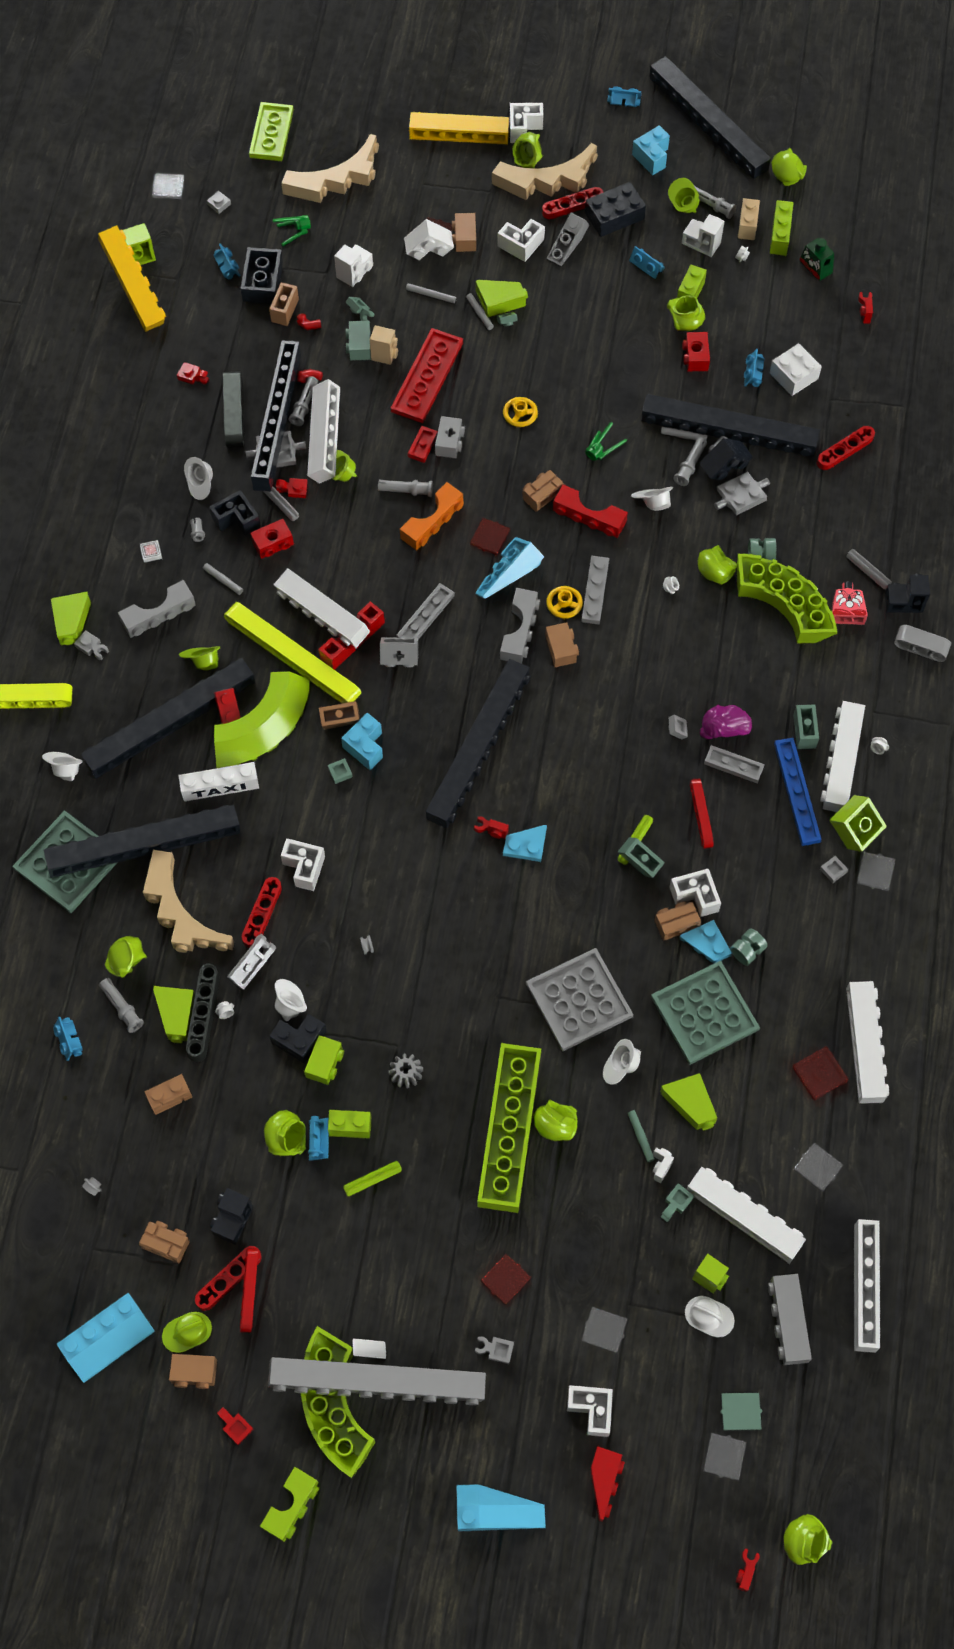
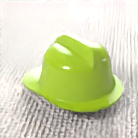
M687 178L675 180L668 189V196L674 207L679 212L696 213L700 200L698 191L693 183Z
M337 450L335 477L332 479L346 482L352 476H357L354 473L356 464L349 455L341 450Z
M220 646L188 649L181 652L179 657L191 658L198 669H215L218 667L217 650L220 649Z
M191 1312L169 1322L164 1328L162 1334L163 1344L168 1350L176 1353L196 1347L207 1341L211 1335V1321L205 1314L200 1312Z

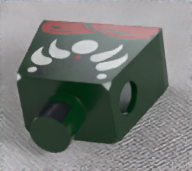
M817 238L807 244L799 259L819 281L832 274L834 266V252L826 245L827 242L823 238Z

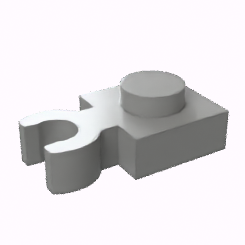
M86 630L74 643L77 649L88 656L94 653L98 660L103 659L99 652H109L105 645L100 644V639Z
M478 1337V1341L483 1342L485 1347L483 1349L475 1348L477 1354H485L487 1352L490 1353L488 1358L490 1360L506 1364L510 1363L514 1342L493 1337V1341L490 1343L485 1337Z

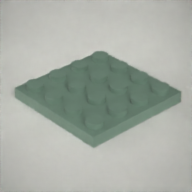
M64 810L12 867L60 906L72 913L117 863L50 878L43 849L53 845H64L70 841L86 840L91 836L99 837Z
M721 961L651 994L654 1004L689 1065L760 1029Z

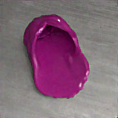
M717 705L705 713L700 736L705 739L747 735L751 732L752 719L745 711L735 705Z

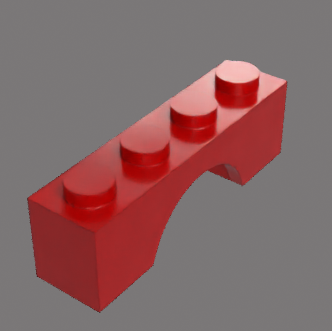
M562 485L553 501V511L557 514L565 515L572 518L575 522H581L592 529L600 530L608 536L618 538L627 522L628 512L612 505L601 511L590 510L580 502L579 491Z
M371 601L357 613L356 618L365 623L370 630V633L357 648L351 644L349 646L344 644L340 640L341 637H331L319 648L320 660L335 670L385 624L384 612Z

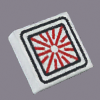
M158 540L140 544L144 563L162 559Z

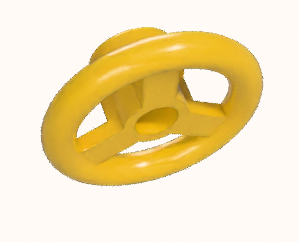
M525 397L512 398L503 408L505 420L516 427H525L532 424L538 415L535 403ZM511 405L515 412L513 419L508 415V409ZM532 415L527 421L518 422L520 417Z
M560 586L549 593L546 603L549 611L554 616L571 618L582 609L583 599L576 589L569 586ZM558 593V604L553 606L552 599ZM572 594L577 598V603L572 601ZM563 607L574 608L569 613L558 612Z

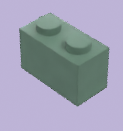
M349 321V329H346V339H349V343H346V354L350 353V360H371L370 321Z
M796 705L793 717L797 749L816 748L819 741L816 706Z
M629 837L618 851L624 859L645 877L653 878L665 863L637 838Z

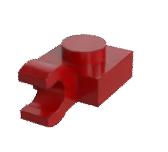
M860 292L858 301L863 305L860 307V316H863V323L870 324L873 314L872 293L869 292L868 297L865 298L862 295L863 293Z
M186 362L183 363L177 374L178 380L194 384L195 381L207 384L209 381V377H206L207 371L200 370V367Z
M290 478L288 483L285 480L278 479L276 480V490L279 493L287 492L288 497L306 498L308 482L307 479Z
M484 817L477 818V822L483 825L481 827L475 825V832L482 833L488 831L494 838L506 839L509 825L492 819L489 821Z
M224 1407L217 1413L227 1424L223 1430L237 1445L254 1430L239 1413L233 1418Z
M748 1549L742 1552V1560L745 1566L743 1570L739 1569L736 1577V1582L739 1583L737 1589L745 1592L749 1590L755 1565L760 1557L759 1553H756L754 1559L749 1560L747 1558Z

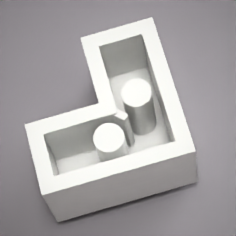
M510 103V143H515L520 135L527 133V130H543V103Z
M710 214L704 223L692 219L683 232L682 244L712 257L721 244L724 221Z
M427 219L404 237L406 254L418 260L430 251L443 257L454 248L451 231Z
M530 219L522 229H519L507 222L498 232L497 246L526 262L544 241L545 226Z
M344 244L334 255L336 278L352 287L357 282H360L363 275L370 271L373 266L372 253L358 245L350 248Z
M286 838L281 853L282 864L297 868L294 875L295 887L314 891L325 859L324 848Z
M709 869L671 879L669 888L675 904L694 900L700 917L719 912L721 901Z
M569 1385L567 1411L588 1413L587 1435L609 1437L613 1389Z

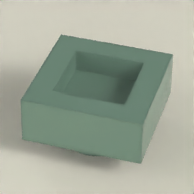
M510 312L497 315V321L499 324H503V326L513 325V322L518 321L517 314Z
M345 758L327 765L335 784L353 777Z

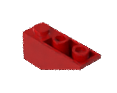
M597 1447L590 1472L599 1521L602 1522L604 1517H609L612 1505L608 1504L611 1495L615 1496L619 1483H616L615 1479L617 1474L621 1475L625 1462L621 1461L622 1454Z

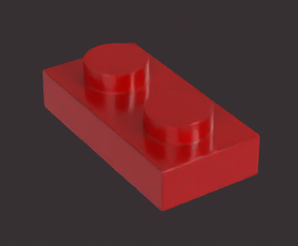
M421 426L408 452V457L424 463L437 438L438 431Z
M230 688L214 692L221 723L226 724L240 719L234 689Z

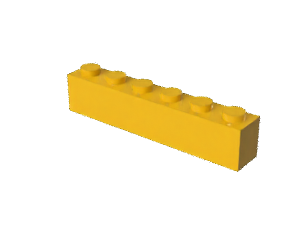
M411 112L409 134L410 139L508 144L509 117Z
M116 225L98 233V240L145 332L164 324V318L166 317L162 307H158L156 303L158 299L154 292L151 293L149 289L150 283L146 276L143 277L140 263L134 260L133 249L130 245L127 246L123 230H119Z

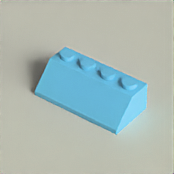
M127 1293L57 1343V1346L83 1383H85L154 1333L155 1330L131 1295Z

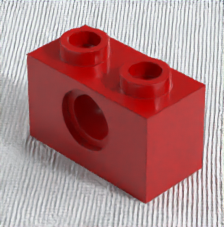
M687 332L686 340H683L682 344L683 350H686L684 365H687V371H708L710 364L708 333Z
M284 519L250 533L252 543L261 559L270 557L274 553L294 545L293 536Z

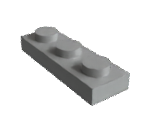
M712 745L704 761L705 765L757 784L765 765Z

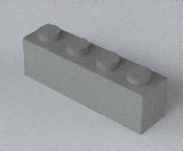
M798 1274L773 1276L770 1280L771 1283H768L769 1295L773 1296L774 1304H771L772 1316L776 1317L777 1320L774 1330L776 1338L780 1340V1347H778L779 1359L783 1360V1365L809 1363L812 1358Z

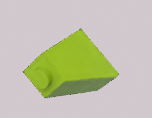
M476 281V294L487 317L526 306L528 294L526 289L522 288L520 282Z
M88 592L51 599L60 645H71L81 636L91 605Z
M154 986V994L168 1039L174 1043L187 1041L195 999L194 990Z
M700 1073L661 1087V1095L696 1130L700 1128L707 1130L714 1126L717 1116Z

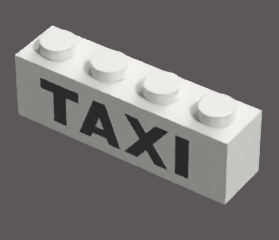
M254 762L179 775L184 801L259 789Z

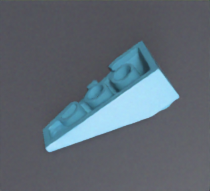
M515 537L501 553L502 559L500 562L493 565V573L486 576L475 594L486 599L537 568L544 556L531 542Z
M478 1484L457 1485L458 1531L545 1528V1506Z

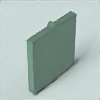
M759 1393L721 1394L722 1410L720 1413L723 1416V1430H761L760 1414L762 1409H760Z

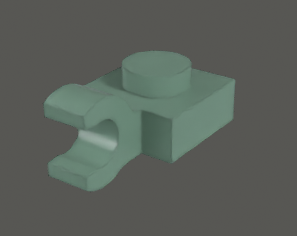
M348 297L346 303L350 306L352 312L355 314L360 313L361 321H368L367 315L369 317L375 316L359 297Z
M677 1184L665 1200L669 1206L664 1210L661 1218L668 1222L676 1210L682 1214L693 1200L694 1195L680 1184Z

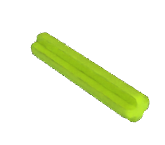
M644 815L631 838H637L641 841L653 823V818L649 815ZM619 855L618 861L626 865L628 861Z
M394 1161L344 1185V1191L347 1196H351L401 1172V1166L398 1161Z

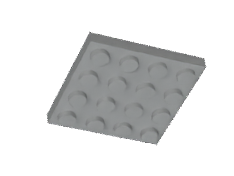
M596 948L526 981L530 993L562 1052L633 1017L631 1009Z

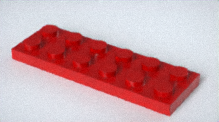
M431 328L391 406L392 413L421 423L424 422L463 345V338Z

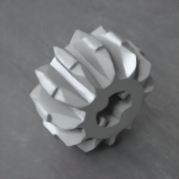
M405 1053L403 1054V1059L396 1056V1063H390L392 1069L389 1070V1075L393 1076L391 1078L392 1082L398 1081V1087L405 1083L407 1089L410 1086L409 1083L416 1086V1079H422L420 1073L423 1072V1067L419 1066L421 1064L420 1060L414 1061L413 1054L409 1059ZM404 1068H408L407 1074H404Z

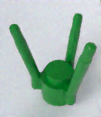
M308 215L272 220L273 222H283L278 223L277 227L295 224L296 229L300 230V232L281 244L282 246L308 233L307 229L311 228Z
M613 422L609 423L601 435V431H598L587 447L585 453L591 460L596 461L597 458L602 460L604 456L627 442V439H624L605 452L602 451L604 448L600 442L612 427Z

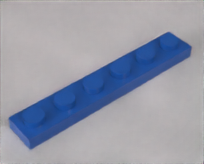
M794 738L776 740L774 746L801 845L821 843L822 839Z

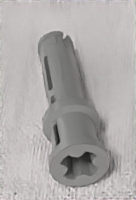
M694 185L698 194H701L699 195L701 202L713 207L715 212L726 215L728 219L733 216L736 211L735 204L731 205L724 198H716Z
M308 377L301 397L294 404V411L289 416V421L296 426L304 424L305 414L309 412L308 405L312 398L313 386L318 384V380L315 377Z
M699 437L696 439L686 461L680 464V470L673 478L678 485H688L690 476L695 472V465L707 445V441H704V438Z
M379 480L378 491L411 493L413 496L421 494L432 497L433 481L428 483L418 482V480L412 482Z
M110 978L102 980L99 987L117 1009L119 1019L123 1020L128 1026L127 1030L132 1033L140 1029L144 1021L134 1012L135 1008L128 1005Z

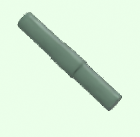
M635 1110L628 1112L647 1162L655 1160Z

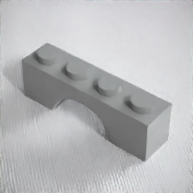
M184 580L167 588V598L159 607L142 609L134 604L118 612L121 623L130 638L141 635L150 628L157 627L168 619H173L184 611L191 610L196 604L194 596Z
M516 588L512 603V613L520 618L522 625L516 632L504 635L500 650V660L508 661L512 659L522 664L523 657L527 658L529 647H526L527 641L531 642L533 631H530L531 626H535L536 615L534 613L535 610H539L540 606L538 592Z

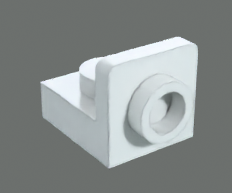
M656 1148L653 1156L660 1160L653 1169L655 1173L654 1180L659 1183L663 1181L674 1160V1157L671 1156L672 1154L663 1148L661 1150Z

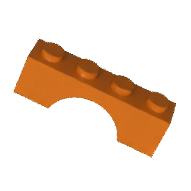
M448 482L435 493V502L438 509L432 516L424 519L411 517L400 528V539L415 550L424 546L428 542L429 537L432 534H436L440 526L444 522L447 523L451 519L452 514L456 510L459 511L464 504L463 493Z

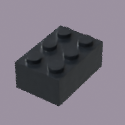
M631 182L591 197L585 202V214L600 237L645 219L646 205Z
M247 247L241 284L243 302L272 304L280 286L283 267L281 250Z

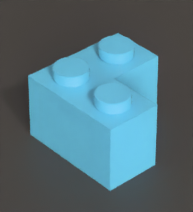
M660 125L633 141L632 155L652 175L666 168L667 153L665 151L668 150L670 135Z
M366 713L341 738L342 747L369 770L383 758L382 748L374 742L382 734L381 723Z

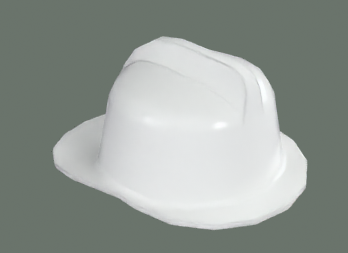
M191 457L184 465L188 487L195 499L203 500L210 493V481L213 477V471L208 463L200 458Z
M673 487L638 491L633 493L631 497L643 498L648 508L659 511L671 506L669 491Z
M48 752L42 755V758L51 764L53 774L67 781L74 780L75 775L78 774L79 764L83 763L82 760L61 752Z
M286 979L277 980L275 983L277 994L275 1009L283 1016L285 1021H289L291 1018L298 1016L300 1012L306 1011L307 1006L301 990L294 983Z
M620 1040L606 1061L603 1069V1078L606 1083L616 1084L622 1080L626 1073H632L638 1068L641 1051L634 1048L630 1040Z
M694 1297L685 1308V1316L688 1323L695 1329L708 1335L724 1337L734 1327L735 1320L731 1310L724 1304L709 1297Z

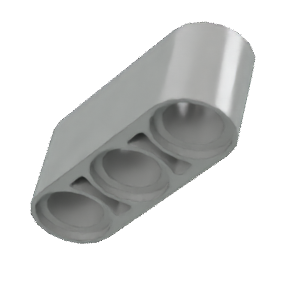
M909 625L900 626L894 642L898 648L939 662L946 660L951 646V642L948 639Z

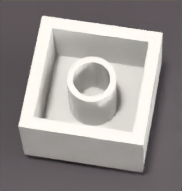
M798 343L772 360L770 374L793 396L819 379L822 366Z

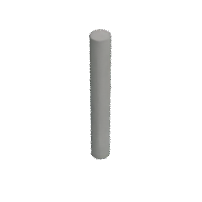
M409 283L406 286L408 291L454 304L456 302V297Z

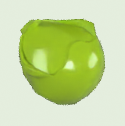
M527 132L516 139L512 149L514 162L522 168L535 169V165L543 157L538 140L540 134Z
M791 148L774 155L771 162L772 172L784 186L793 185L805 176L807 166L803 165L800 158L792 152Z
M682 296L669 300L667 304V309H669L673 316L674 326L677 331L696 330L705 320L704 309L698 303V299L695 296Z
M719 545L712 549H704L699 553L697 560L698 569L706 579L724 584L735 573L737 568L736 562L726 557Z
M126 936L119 938L113 943L108 951L105 967L111 974L123 978L132 972V968L143 958H147L143 952L140 939Z
M549 1100L546 1105L537 1108L533 1114L534 1125L539 1134L546 1139L553 1141L571 1140L577 1130V1110L572 1106L559 1105Z
M283 1110L269 1118L264 1128V1137L270 1153L279 1156L301 1155L306 1149V1128L296 1114Z
M802 1515L793 1520L784 1533V1549L789 1559L797 1565L811 1562L816 1563L831 1549L832 1540L829 1538L826 1528L813 1515Z

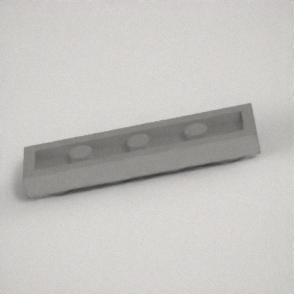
M591 556L582 622L600 624L609 558Z
M439 583L398 632L396 638L419 639L452 600L455 592Z

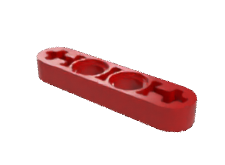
M593 187L546 202L542 207V215L546 219H554L585 209L586 200L603 193V190L599 187ZM581 198L585 201L583 203H578L576 200ZM566 203L569 205V207L563 208L561 207V204Z
M863 426L823 451L818 456L817 466L822 470H828L873 441L874 429L870 426ZM855 441L857 446H850L848 442ZM840 449L844 454L837 455L834 451Z
M700 778L690 780V790L703 849L712 848L714 846L702 782Z
M270 877L265 880L242 933L243 944L248 948L252 946L254 940L252 939L248 942L247 937L252 935V929L255 930L254 938L264 933L281 893V882L276 877ZM273 883H275L277 888H273V889H272V892H271V895H272V896H270V895H269V892H270L269 885L272 886ZM269 900L271 905L268 908H262L260 906L261 901ZM262 917L264 921L261 925L253 924L254 918Z
M248 1246V1247H247V1248L258 1249V1248L255 1247V1246ZM247 1248L196 1294L195 1303L199 1309L204 1311L211 1309L244 1278L245 1266L239 1260L243 1259L245 1262ZM258 1249V1261H257V1265L260 1263L261 1258H262L261 1252H260L259 1249ZM235 1265L242 1267V1273L239 1276L231 1275V1268ZM219 1280H224L227 1284L223 1291L215 1289V1283ZM211 1288L213 1292L218 1296L214 1298L212 1294L208 1298L209 1304L206 1305L205 1303H203L201 1305L200 1303L202 1302V1300L200 1298L202 1296L208 1297L211 1294L208 1289Z
M247 1248L240 1318V1332L251 1333L258 1261V1249Z

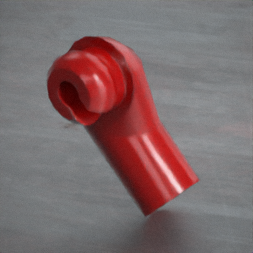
M298 314L297 323L304 329L322 328L320 319L310 321L306 319L305 314Z
M313 369L299 371L297 381L305 383L306 378L310 376L321 381L323 372Z

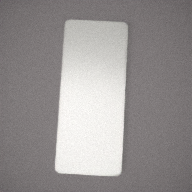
M353 1339V1355L385 1359V1342Z

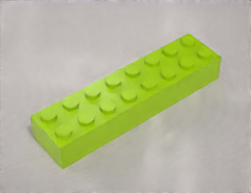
M501 1043L477 1207L519 1212L541 1057L540 1048Z

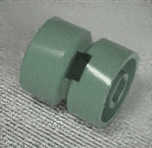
M749 538L748 554L762 556L761 558L776 560L775 538H765L763 541L760 538Z
M748 929L742 935V940H737L730 947L733 956L746 966L756 959V954L760 955L768 946L762 935L754 929Z

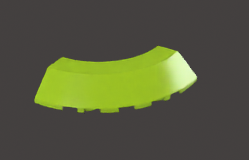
M738 554V596L759 599L778 609L792 625L797 643H817L837 634L833 612L830 611L827 600L818 592V588L813 582L805 579L799 574V571L788 565L787 567L777 563L775 559L768 560L753 554Z
M290 671L271 672L270 683L265 696L250 713L233 722L214 725L216 767L222 768L240 765L249 760L254 761L258 756L275 749L286 736L288 737L296 727L295 725L300 716L303 715L309 695L310 679Z
M317 1326L309 1341L304 1360L350 1363L353 1357V1347ZM308 1390L307 1393H301L306 1421L314 1439L327 1458L339 1470L352 1478L374 1446L375 1439L357 1424L349 1410L346 1396H339L338 1392L329 1391L328 1395L316 1394V1390Z

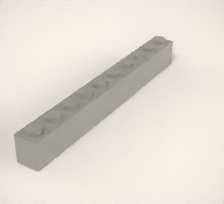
M272 1357L269 1364L268 1387H273V1391L285 1392L286 1388L295 1389L294 1392L307 1393L308 1390H316V1394L328 1395L329 1391L338 1392L339 1396H351V1393H359V1397L371 1398L372 1394L381 1395V1399H393L394 1396H402V1400L414 1401L415 1397L423 1398L424 1402H436V1399H444V1403L456 1404L457 1400L466 1401L465 1404L478 1405V1402L485 1399L486 1373Z

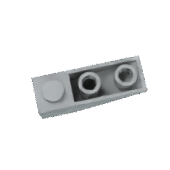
M570 213L547 259L562 266L589 227L587 221Z

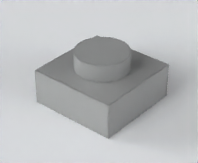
M218 191L207 200V205L220 214L231 205V201Z
M676 715L670 716V734L680 739L687 738V721Z
M836 856L820 868L832 883L848 872L846 866Z

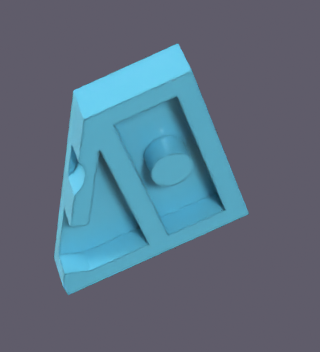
M547 825L506 835L503 856L541 862Z
M714 920L685 932L679 937L681 941H686L694 947L695 951L703 954L713 964L730 957L732 954Z

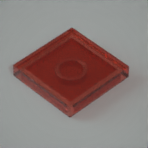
M827 1046L792 1066L814 1101L849 1080Z

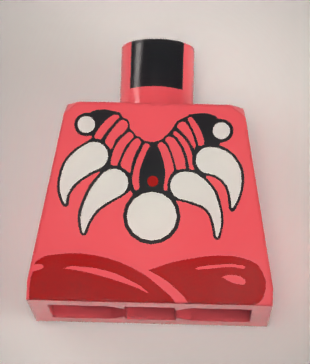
M852 582L842 583V589H837L835 592L831 611L833 612L836 624L865 625L868 615L863 591L853 590Z

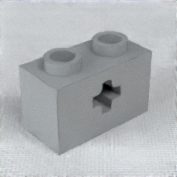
M441 416L435 444L436 456L457 458V453L461 452L462 448L460 437H464L465 433L462 419Z
M381 637L380 665H385L386 667H394L396 665L413 667L418 664V638Z

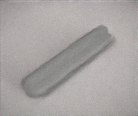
M273 486L271 492L263 491L291 521L299 518V513Z
M852 549L848 552L847 558L883 589L886 590L888 584L892 583L890 579L856 550Z

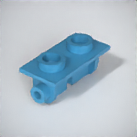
M621 87L609 88L607 102L614 105H622V100L624 99L626 100L625 106H640L641 91L634 88L624 90Z
M219 244L221 249L215 250L214 258L218 265L221 266L220 269L224 277L231 279L234 274L240 277L239 266L231 258L233 256L232 252L228 247L225 248Z
M634 247L629 261L656 279L658 272H662L665 268L663 263L653 259L642 248Z
M758 349L746 358L747 367L744 373V386L752 383L754 387H758L762 382V372L760 371L763 370L764 357L762 354H757Z
M58 1017L53 1030L55 1036L59 1038L62 1055H65L66 1061H69L72 1054L75 1057L80 1056L83 1048L79 1037L71 1038V1036L77 1034L73 1020H70L69 1017L61 1020V1017Z
M312 1116L311 1120H309V1160L328 1158L329 1118L319 1119V1116Z

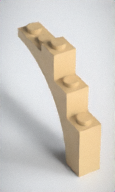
M370 134L362 148L349 160L338 166L315 172L287 170L282 181L283 194L321 203L323 196L326 197L327 191L345 194L347 188H350L351 182L369 186L371 180H374L376 173L373 169L374 154L378 152L379 148L376 135Z
M591 143L575 158L563 164L547 168H521L500 161L492 172V184L525 200L534 193L535 189L551 197L555 192L559 191L561 186L577 193L587 183L586 173L591 163H594L598 156L596 153L597 145Z
M153 850L143 894L145 899L151 903L160 902L157 915L159 924L167 928L175 926L171 940L173 948L178 952H193L194 944H196L200 948H208L209 946L216 947L220 951L233 950L234 940L232 936L218 933L203 926L192 918L181 905L174 889L173 870L175 859L171 852Z

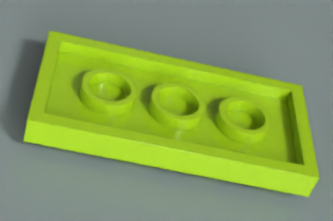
M260 103L249 151L250 158L283 160L293 115V105Z

